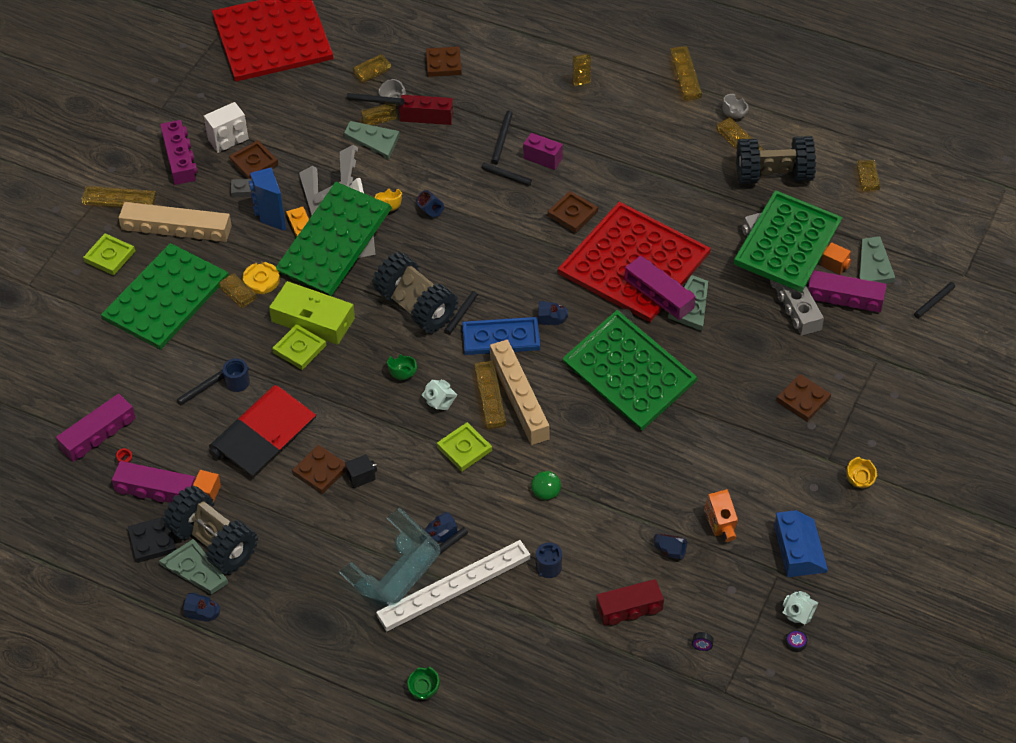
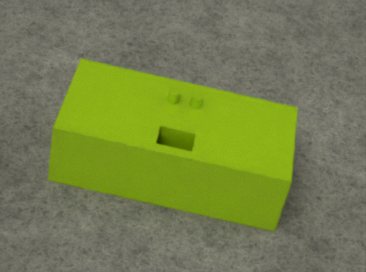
M288 281L269 307L271 322L291 329L297 324L321 339L336 345L340 343L355 319L354 305L352 303Z

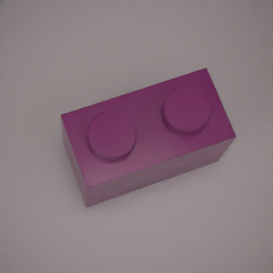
M531 133L523 143V159L555 170L563 159V144Z

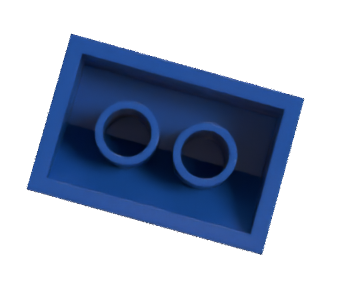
M272 168L250 173L251 181L248 182L251 192L253 191L251 199L253 204H255L253 205L255 216H259L261 223L280 230H286L281 192Z
M797 510L776 513L774 528L787 577L827 573L828 569L814 519Z

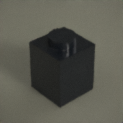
M367 454L345 462L346 475L353 488L376 480V464L373 460L370 461Z

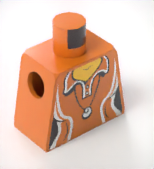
M728 489L708 494L704 512L714 535H723L725 542L735 540L737 537L734 531L738 518Z

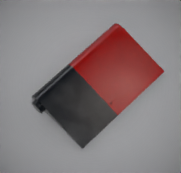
M274 385L209 445V452L215 459L227 457L250 476L254 477L316 418V414L282 388Z

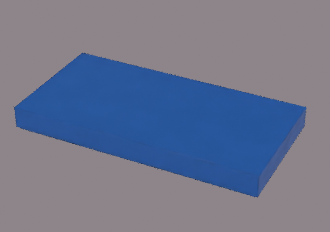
M537 317L462 322L465 355L490 354L491 344L507 339L514 352L540 350Z

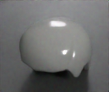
M391 79L385 81L380 86L379 95L401 98V95H406V91L399 80ZM385 104L389 107L399 106L394 104Z
M728 94L723 97L722 111L727 117L740 119L748 113V104L744 102L743 98L737 100L735 94Z

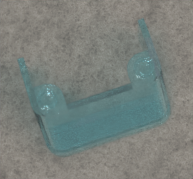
M400 507L391 513L387 519L401 532L395 540V545L403 555L380 582L371 575H365L353 562H350L339 571L362 595L388 605H394L401 601L440 555L439 544Z

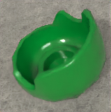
M399 354L398 358L393 359L390 356L387 360L389 373L396 380L409 379L417 372L416 360L410 356Z
M541 471L534 476L531 483L533 494L541 500H551L557 497L562 488L559 477L551 471Z
M419 667L409 675L407 681L409 693L420 700L432 698L437 694L440 686L438 673L431 667Z

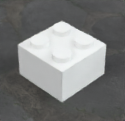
M235 102L204 115L208 141L217 153L249 139L245 114Z

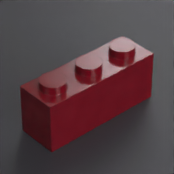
M401 95L405 103L404 105H399L400 122L452 125L454 114L453 98Z
M654 579L597 594L596 606L603 625H615L624 620H634L643 615L659 613L663 610L664 598L657 580Z

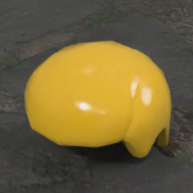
M387 189L385 192L376 194L375 198L390 204L392 207L390 212L400 207L402 192L399 189L396 192Z
M856 457L849 462L846 475L849 483L853 486L868 488L874 484L877 470L870 460Z

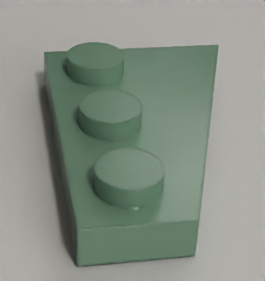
M350 121L344 135L346 139L360 146H366L371 149V152L375 154L378 152L385 159L389 160L400 133L392 129Z
M881 237L862 239L859 279L885 284L895 282V275Z
M691 275L684 288L690 290L696 296L695 308L680 320L670 313L668 318L703 331L708 281Z
M194 539L159 560L161 566L211 595L228 584L227 578L220 570L208 562L206 558L208 556Z

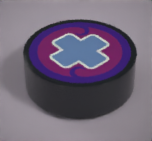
M799 630L789 632L786 637L787 648L793 652L803 651L808 641L806 634Z
M706 632L695 633L692 639V646L700 651H708L713 647L714 638Z

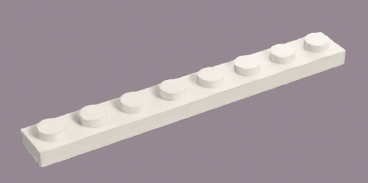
M521 540L377 611V618L387 632L530 560V553Z

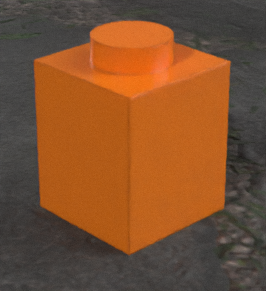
M831 242L822 256L821 266L841 275L843 270H847L851 264V251Z
M200 470L193 486L199 487L214 502L221 487L219 474Z

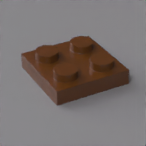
M460 46L426 48L428 77L462 75Z
M259 140L229 155L230 162L247 179H251L250 173L279 165L278 159Z
M569 191L547 211V216L576 233L598 213V207Z
M799 374L777 396L776 402L808 422L831 399V393Z
M317 445L292 470L294 476L321 494L329 489L346 472L345 462L320 445Z

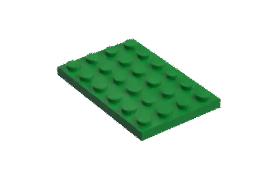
M335 182L280 260L276 270L282 275L328 296H332L392 209L391 205Z
M775 190L736 255L733 264L803 292L843 217Z
M170 243L101 314V318L161 350L229 278V273Z
M618 310L562 358L563 362L641 431L698 381L696 375Z

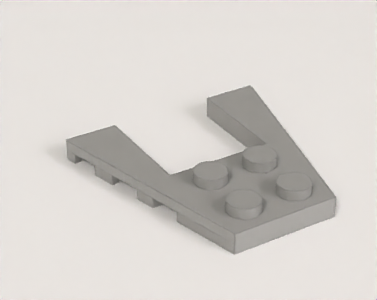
M355 145L340 151L341 181L338 183L348 187L353 182L351 172L356 164L354 159L355 152H358V147ZM311 166L299 172L311 215H313L331 187L318 193L317 168Z

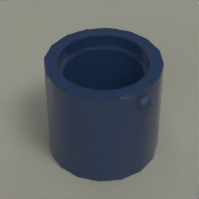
M233 358L223 365L221 373L224 375L225 385L230 391H243L250 384L249 367L244 360Z
M544 543L537 548L536 570L540 576L553 578L560 574L562 570V550L558 545Z

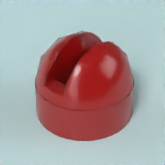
M126 448L118 450L116 453L117 462L130 463L132 461V452Z

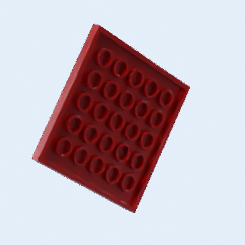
M257 0L212 11L235 82L334 59L313 0Z
M618 202L558 268V274L636 316L651 322L663 308L625 280V267L639 256H642L646 260L651 261L658 269L663 270L673 280L678 281L682 286L710 254L711 248Z

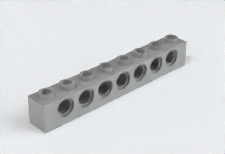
M761 213L744 217L742 231L745 236L747 235L748 237ZM770 280L772 287L778 292L779 300L783 301L787 315L791 316L794 328L798 329L801 336L822 330L824 317L807 287L804 288L803 292H799Z

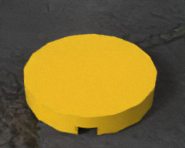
M262 262V264L258 265L257 263L252 264L243 273L245 288L255 294L271 292L278 286L280 281V275L276 267L267 262Z

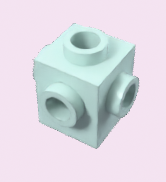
M441 379L440 381L431 380L426 385L422 396L427 400L429 406L440 410H448L457 394L450 388L448 382Z
M794 592L785 598L783 614L787 615L790 621L807 624L811 621L818 602L810 599V595L805 592Z

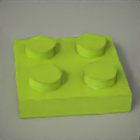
M104 234L86 253L83 259L85 263L115 275L134 254L135 247L108 234Z
M296 324L272 350L274 354L303 370L326 347V341Z
M468 422L437 442V448L461 472L492 451V446Z

